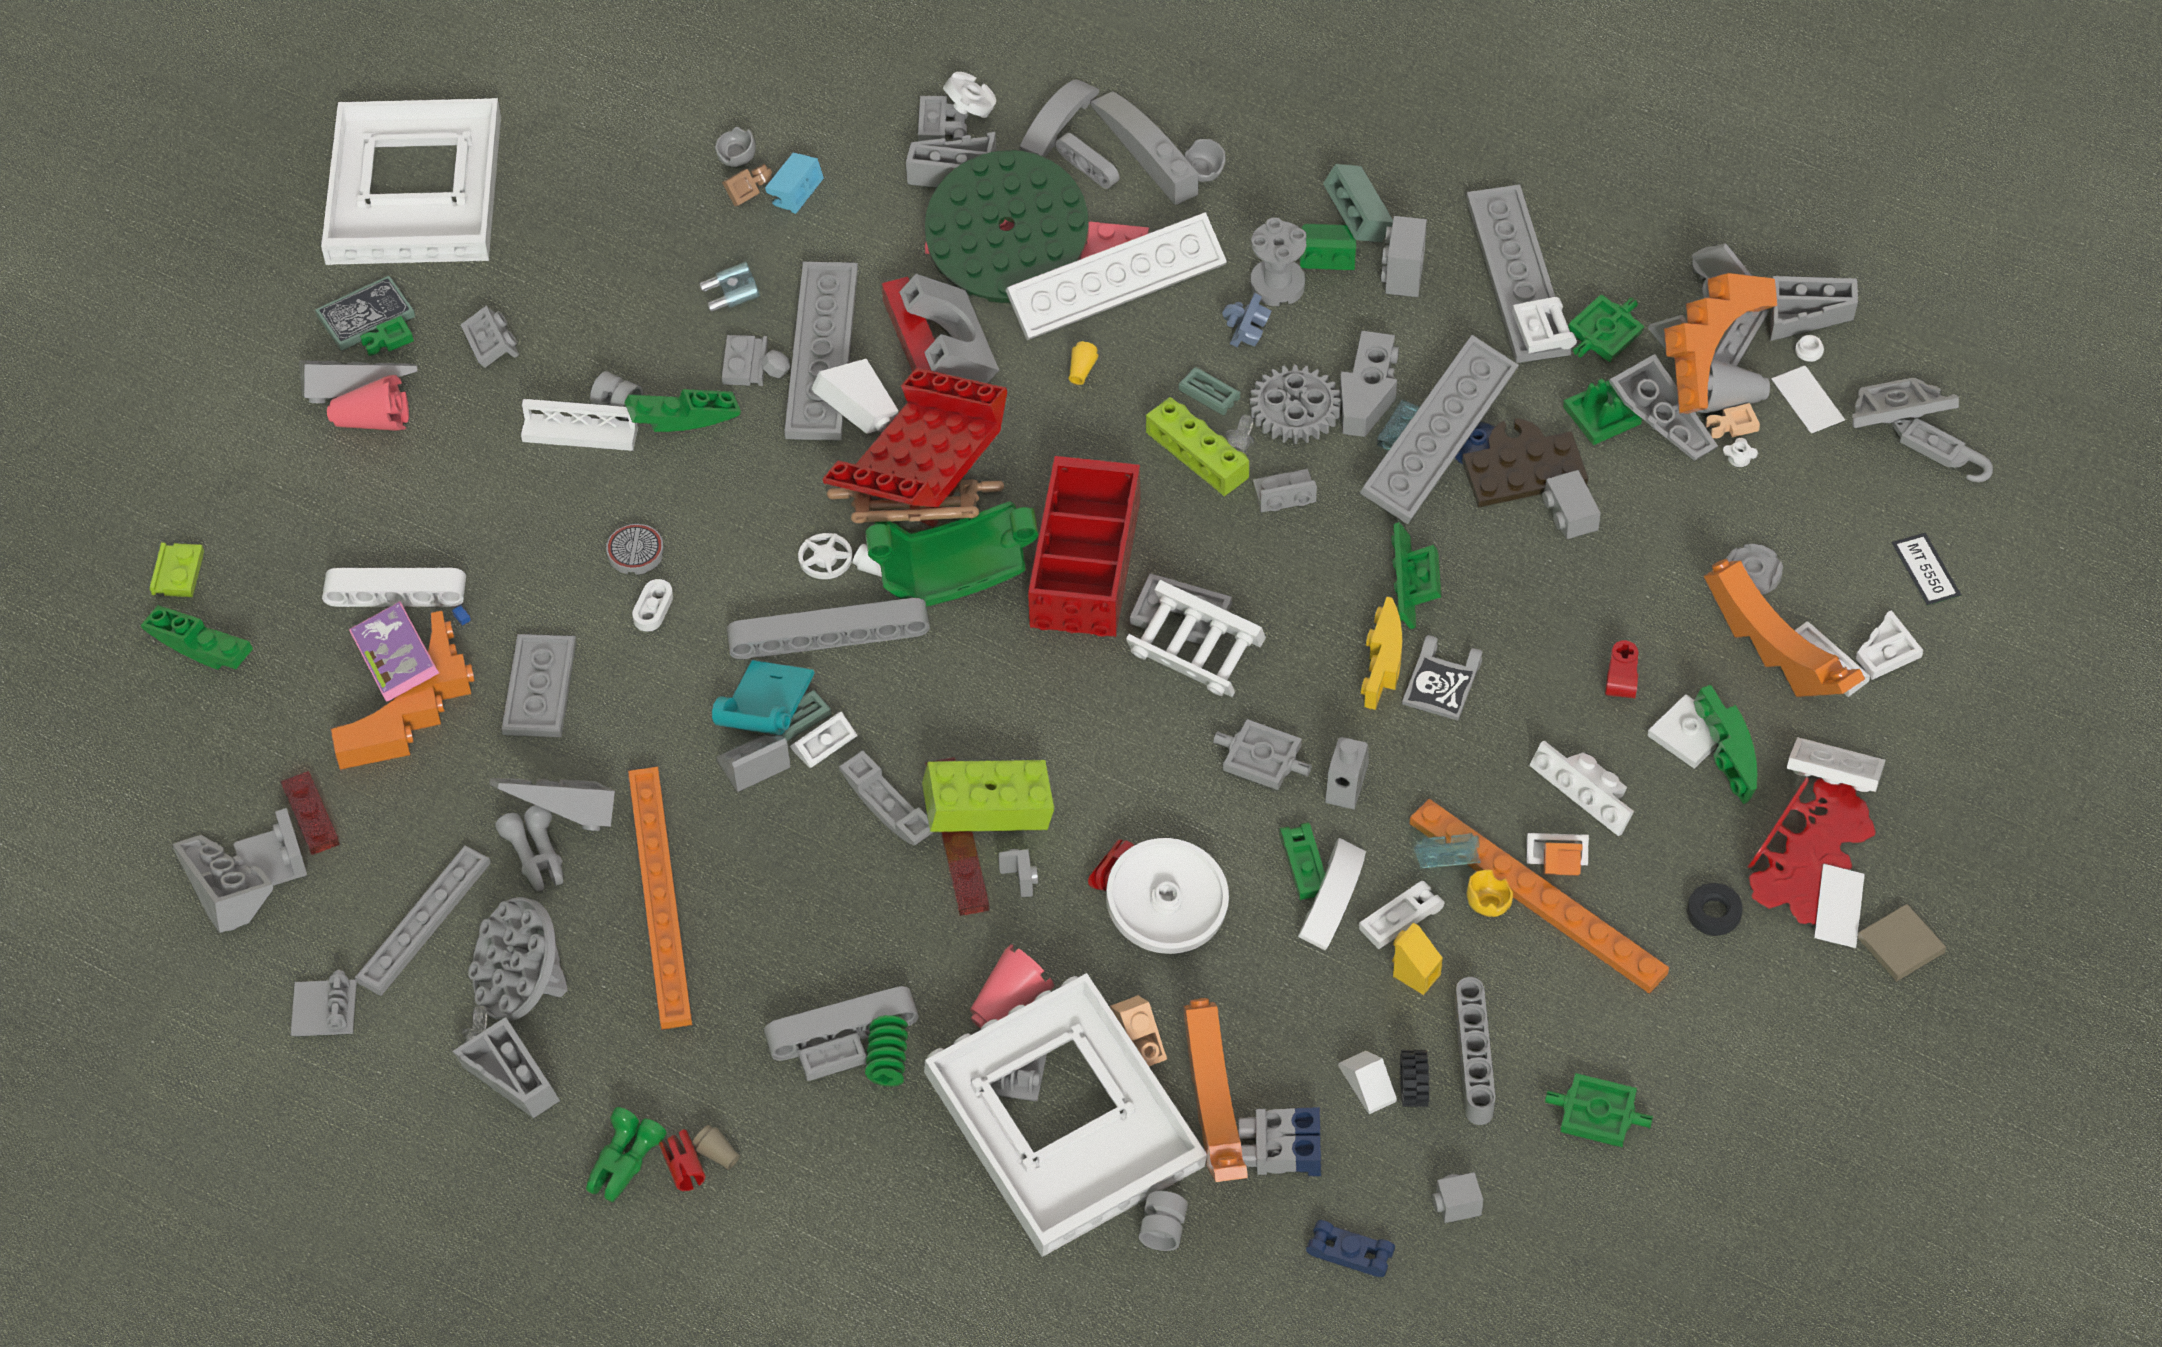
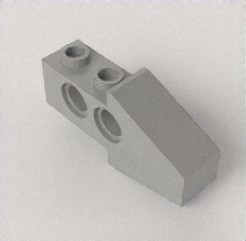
M1368 331L1361 332L1353 373L1341 372L1340 399L1343 434L1365 437L1396 400L1397 379H1394L1395 368H1391L1392 363L1397 364L1399 347H1394L1395 335Z

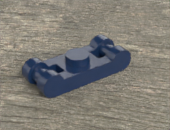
M1324 1220L1316 1222L1313 1229L1314 1238L1309 1240L1306 1247L1308 1254L1376 1277H1384L1388 1269L1387 1260L1393 1256L1395 1251L1393 1243L1383 1239L1374 1240L1334 1227L1331 1223ZM1326 1240L1335 1242L1334 1247L1327 1246L1325 1244ZM1367 1253L1375 1255V1258H1366Z

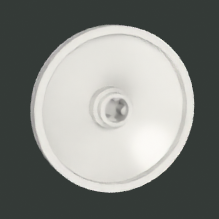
M1172 838L1151 839L1138 843L1128 849L1112 867L1106 887L1107 909L1117 929L1128 940L1139 947L1164 954L1187 952L1209 941L1221 927L1229 902L1227 881L1217 862L1207 852L1194 844Z

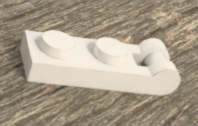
M1421 881L1359 923V930L1380 949L1394 940L1402 930L1406 931L1413 922L1417 924L1430 914L1438 913L1443 908L1445 902L1438 895L1434 896L1430 892L1431 887L1425 881ZM1416 900H1422L1424 903L1420 905Z

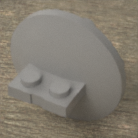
M516 897L501 902L490 917L484 919L480 925V935L476 943L473 962L469 967L468 975L473 982L476 1004L480 1005L481 1009L494 1019L502 1020L506 1017L508 1021H513L526 1015L536 1005L543 993L562 997L568 991L559 963L560 958L555 944L553 923L547 910L539 902L523 897Z

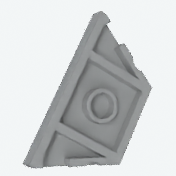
M1914 377L1861 387L1855 405V414L1852 416L1853 427L1857 428L1877 423H1892L1898 419L1918 418L1924 414L1959 408V397L1954 394L1949 397L1940 395V388L1925 384L1924 381Z

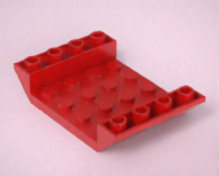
M915 368L901 385L907 404L856 464L838 460L823 477L824 484L910 505L939 507L999 434L1008 392L1006 387Z

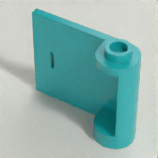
M752 660L733 697L720 696L714 702L712 709L714 724L782 735L790 726L791 719L815 674L814 670Z

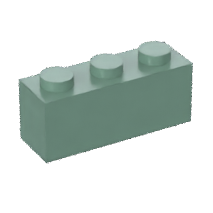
M1335 164L1323 185L1355 240L1382 242L1386 236L1387 227H1392L1393 219L1363 168L1355 165Z

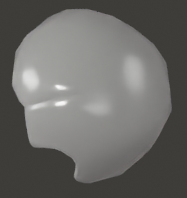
M735 127L732 131L723 133L717 139L715 146L716 154L719 160L727 166L740 167L746 165L753 159L756 152L755 139L749 129L744 131L739 127Z
M1211 139L1196 140L1184 155L1198 172L1199 182L1216 179L1221 174L1226 161L1224 149L1219 143Z

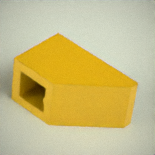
M1413 922L1406 931L1402 930L1394 940L1393 977L1424 995L1441 975L1443 958L1419 925Z

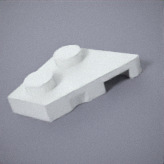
M1891 610L1887 612L1881 625L1871 633L1868 642H1865L1858 650L1856 660L1873 680L1921 658L1923 649Z

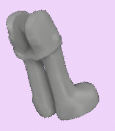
M534 805L526 811L524 822L540 855L534 856L519 814L508 813L497 820L495 827L500 836L510 841L514 846L522 863V874L527 877L532 887L538 892L544 890L540 870L548 869L555 886L563 883L561 867L563 861L555 853L547 833V828L552 820L551 811Z

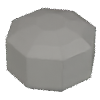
M771 350L761 360L763 369L772 377L781 378L791 368L789 359L782 352Z

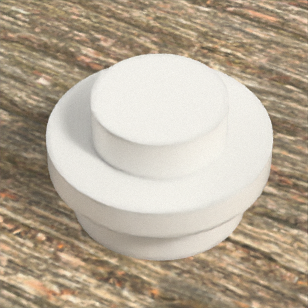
M1814 335L1803 336L1797 342L1795 348L1797 356L1805 361L1820 359L1824 351L1821 340Z

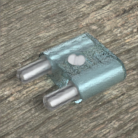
M746 261L717 272L716 277L700 283V288L703 292L717 286H721L724 297L708 302L710 311L727 305L729 308L760 297Z

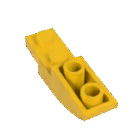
M1386 597L1384 606L1377 608L1374 623L1377 624L1375 630H1369L1366 640V646L1370 647L1369 659H1371L1369 671L1372 673L1370 678H1364L1361 694L1365 695L1364 707L1373 710L1377 708L1384 687L1396 689L1400 673L1402 628L1397 607L1391 597Z

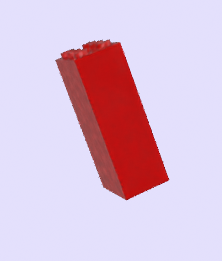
M1061 456L1054 457L1028 591L1030 628L1116 637L1141 500L1140 465Z

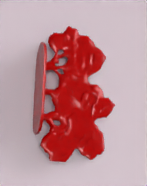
M1808 777L1804 779L1747 867L1752 868L1762 854L1768 857L1770 866L1764 871L1754 872L1749 876L1750 886L1754 891L1751 895L1752 899L1769 909L1789 903L1790 910L1798 923L1816 924L1823 864L1850 870L1852 863L1849 855L1841 851V843L1863 842L1876 834L1873 821L1869 818V809L1866 802L1856 796V790L1851 785L1844 783L1830 784L1825 782L1823 778H1818L1813 786L1816 799L1808 803H1801L1799 796L1809 782ZM1820 798H1825L1827 803H1820L1818 801ZM1815 806L1828 809V812L1825 815H1816L1809 812V809L1815 811ZM1790 810H1798L1806 818L1807 825L1801 833H1793L1782 825ZM1809 816L1815 818V824L1810 822ZM1777 831L1787 836L1786 851L1784 853L1773 852L1767 848ZM1776 861L1784 867L1783 870L1777 869Z

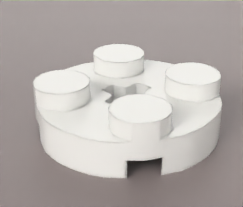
M953 73L943 86V89L955 102L954 108L962 114L969 112L982 118H987L996 104V97L991 89L984 83L982 86H979L974 82L976 77L968 73Z

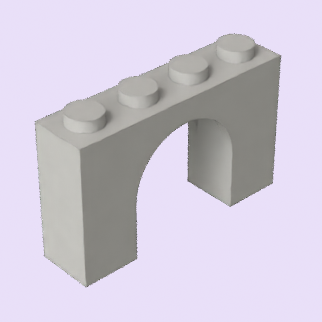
M915 274L899 292L907 312L935 321L952 336L940 334L924 352L931 370L988 383L999 371V368L966 290Z

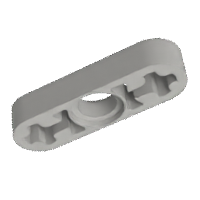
M1066 133L1056 141V148L1060 155L1101 187L1108 189L1119 181L1120 176L1115 166L1073 134Z

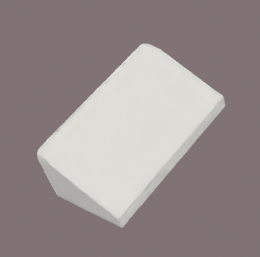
M839 712L790 747L811 768L858 735L843 713Z
M1527 833V864H1544L1545 843L1583 844L1581 865H1588L1589 835Z

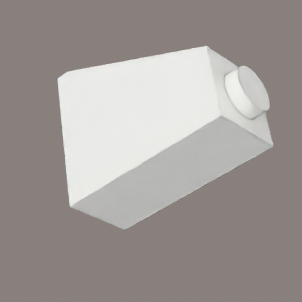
M867 359L819 371L812 386L815 394L866 434L876 431L883 432L898 413L897 407Z

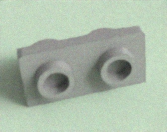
M488 306L483 307L461 324L478 362L485 368L506 352L514 358L519 355L515 347L517 340L505 327L508 325L507 320L499 311L495 313Z
M1308 469L1253 479L1252 487L1261 513L1278 511L1282 508L1298 505L1304 506L1316 502L1317 485L1314 480H1311Z

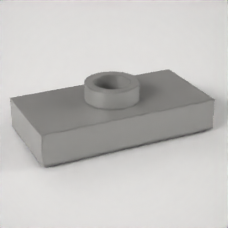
M857 1032L798 1050V1056L807 1081L866 1064V1055Z

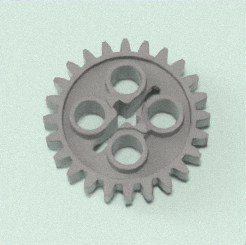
M1297 365L1293 366L1292 371H1288L1285 366H1282L1281 373L1272 369L1271 377L1265 374L1262 375V382L1256 381L1255 389L1251 390V418H1255L1256 427L1262 426L1263 434L1272 431V439L1281 435L1283 443L1289 437L1293 439L1294 444H1297L1299 438H1303L1308 443L1309 436L1311 435L1318 440L1320 431L1328 434L1329 426H1336V419H1339L1341 410L1340 391L1335 390V382L1328 383V375L1319 377L1318 369L1312 373L1308 372V366H1305L1302 371H1298Z

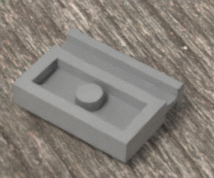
M727 335L722 371L723 385L750 386L751 383H758L759 386H763L765 370L761 360L767 354V336H763V339H755V336Z

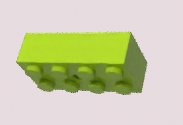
M1045 760L938 761L927 763L922 787L930 832L1048 830L1054 812V804Z

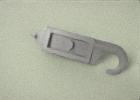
M1918 418L1914 420L1898 419L1892 422V426L1901 437L1900 443L1948 468L1961 467L1968 461L1977 464L1984 471L1981 475L1977 476L1968 474L1966 479L1972 482H1983L1991 477L1993 473L1991 461L1984 455L1965 446L1966 443Z

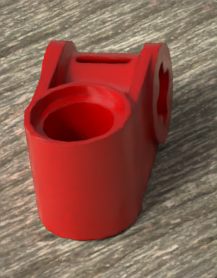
M1622 640L1613 645L1607 673L1605 695L1635 699L1638 684L1637 665L1639 652L1634 643Z

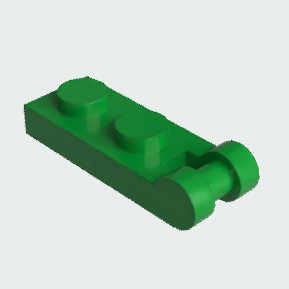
M1309 822L1302 823L1297 828L1290 829L1289 826L1279 828L1280 840L1284 846L1300 900L1316 897L1325 876ZM1302 839L1303 841L1294 842L1293 840Z

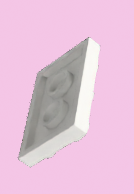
M1797 737L1789 757L1787 769L1793 770L1795 774L1800 776L1813 775L1821 777L1830 784L1844 783L1851 785L1855 790L1861 792H1869L1870 790L1876 792L1885 760Z

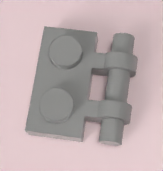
M920 96L918 141L942 139L946 135H952L953 141L962 140V136L967 134L965 119L968 113L962 114L954 108V104H947V96ZM947 117H953L954 121H946Z

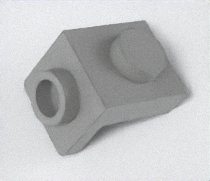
M1010 849L1005 852H999L1000 873L1018 872L1021 897L1033 896L1032 884H1038L1037 867L1030 866L1029 850Z

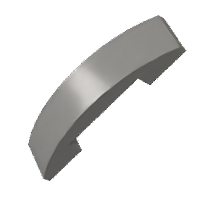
M1078 79L1064 85L1039 112L1020 145V150L1046 157L1056 145L1058 133L1080 107L1083 109L1088 107L1090 101H1093L1098 95L1099 89Z
M861 751L839 766L845 779L867 807L904 841L915 846L933 833L930 832L927 815L919 807L914 809L882 776L881 768L864 751Z

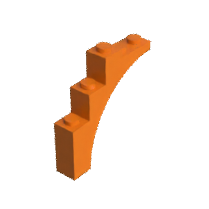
M1732 273L1709 278V298L1686 304L1688 323L1664 329L1667 357H1675L1679 413L1689 414L1708 408L1710 366L1720 339L1735 319L1744 313L1759 312L1777 306L1775 279Z
M443 611L431 613L432 634L428 650L439 673L397 696L377 712L354 723L331 729L340 770L410 755L408 743L414 742L412 730L441 725L439 713L444 712L442 700L471 694L469 682L475 681L471 664L465 665L463 654L457 655L455 644H449V639L454 638L451 621L445 622Z

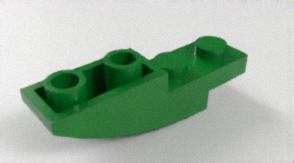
M683 389L679 397L628 395L624 402L632 423L651 424L654 432L698 429L730 420L741 413L734 393L730 391Z
M159 605L140 625L144 631L166 646L217 670L222 665L237 669L253 650L252 645L247 640L207 628L199 618Z
M1712 685L1701 688L1693 702L1695 711L1705 721L1712 739L1719 744L1713 755L1716 766L1720 771L1724 772L1730 782L1732 792L1740 798L1743 804H1746L1757 789L1758 776L1757 760L1751 735L1737 706L1734 705L1726 709Z

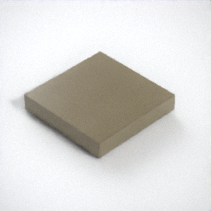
M1908 904L1858 933V939L1896 982L1944 954L1946 946Z

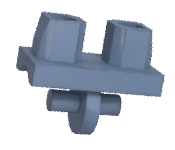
M1254 293L1249 305L1245 309L1242 308L1243 304L1241 302L1225 306L1222 314L1227 321V326L1234 327L1238 325L1230 342L1231 345L1238 347L1240 342L1243 341L1255 347L1263 330L1250 323L1252 321L1264 327L1271 314V310L1259 304L1262 296Z

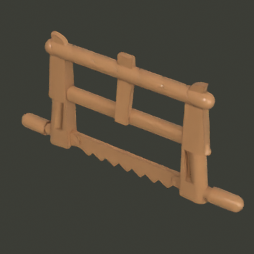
M974 479L960 480V484H957L951 491L960 492V496L946 497L939 506L942 508H925L929 506H915L890 499L871 500L873 495L845 488H831L827 491V497L832 500L854 497L851 503L855 509V512L851 515V520L854 523L974 518L979 514V509L976 507V503L979 500L977 491H982V493L1000 492L1004 489V483L999 480L981 481V483ZM883 509H900V510H883Z

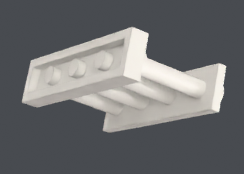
M1160 580L1154 589L1160 606L1143 636L1139 639L1129 634L1126 638L1131 653L1143 660H1146L1148 657L1207 685V689L1216 695L1222 696L1224 693L1233 697L1235 691L1231 682L1227 680L1245 648L1251 644L1261 647L1266 637L1262 627ZM1177 608L1185 612L1184 615L1186 617L1167 650L1164 651L1151 645L1170 610ZM1202 620L1209 623L1211 629L1192 663H1189L1177 657V654L1195 623ZM1228 632L1235 636L1236 642L1218 674L1215 675L1202 669L1220 635Z

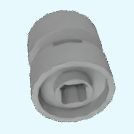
M604 371L593 384L590 401L595 405L626 407L624 402L627 396L643 395V389L637 384L628 380L623 381L621 377Z
M1151 1192L1147 1196L1144 1210L1145 1217L1142 1219L1139 1233L1141 1243L1149 1248L1160 1251L1177 1249L1183 1229L1181 1223H1184L1187 1201L1173 1192Z

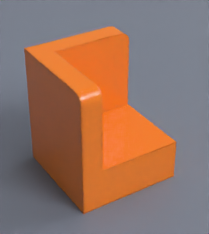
M1545 843L1543 875H1579L1583 844Z

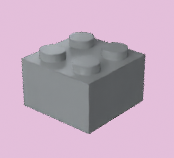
M1394 216L1392 227H1387L1385 243L1390 244L1386 245L1383 249L1382 264H1387V266L1383 265L1381 282H1386L1385 294L1419 296L1425 255L1427 219Z

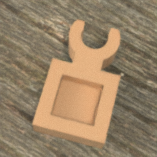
M1750 403L1723 409L1722 416L1710 415L1706 418L1705 423L1706 427L1717 426L1711 429L1712 438H1720L1725 432H1730L1732 437L1757 432L1760 427V423Z

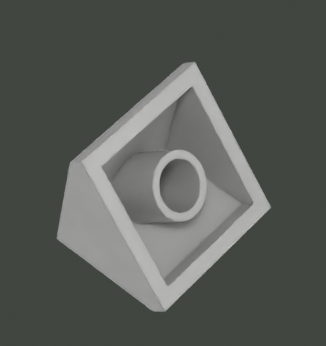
M768 733L716 757L737 792L790 768L786 739Z

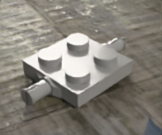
M1248 719L1241 731L1234 737L1217 731L1213 742L1229 748V754L1223 763V771L1275 790H1279L1285 776L1291 771L1309 776L1312 765L1296 760V755L1302 746L1301 738Z

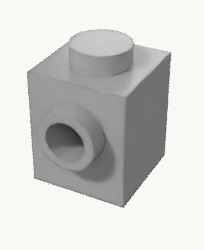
M1475 1172L1464 1175L1451 1174L1437 1180L1436 1193L1432 1194L1435 1211L1441 1212L1444 1223L1482 1215L1483 1197Z

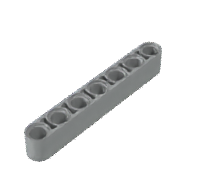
M908 598L738 620L727 626V637L730 655L736 659H749L918 637L926 634L930 629L926 602L920 598Z

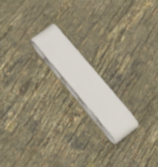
M333 568L325 574L322 600L327 605L335 607H391L398 602H401L403 607H453L463 603L466 574L457 568Z

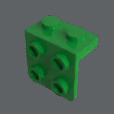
M1304 224L1302 226V229L1306 232V250L1300 257L1301 268L1355 270L1356 240L1347 225Z

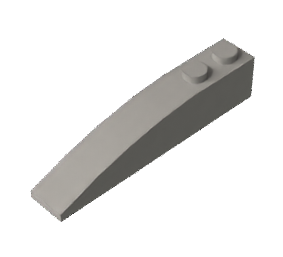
M1114 91L1090 101L1093 109L1175 206L1198 195V172L1171 140L1144 113Z

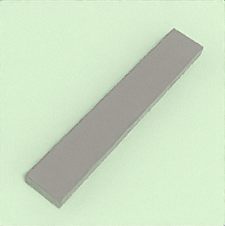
M464 845L355 976L357 983L382 996L490 865L489 858Z

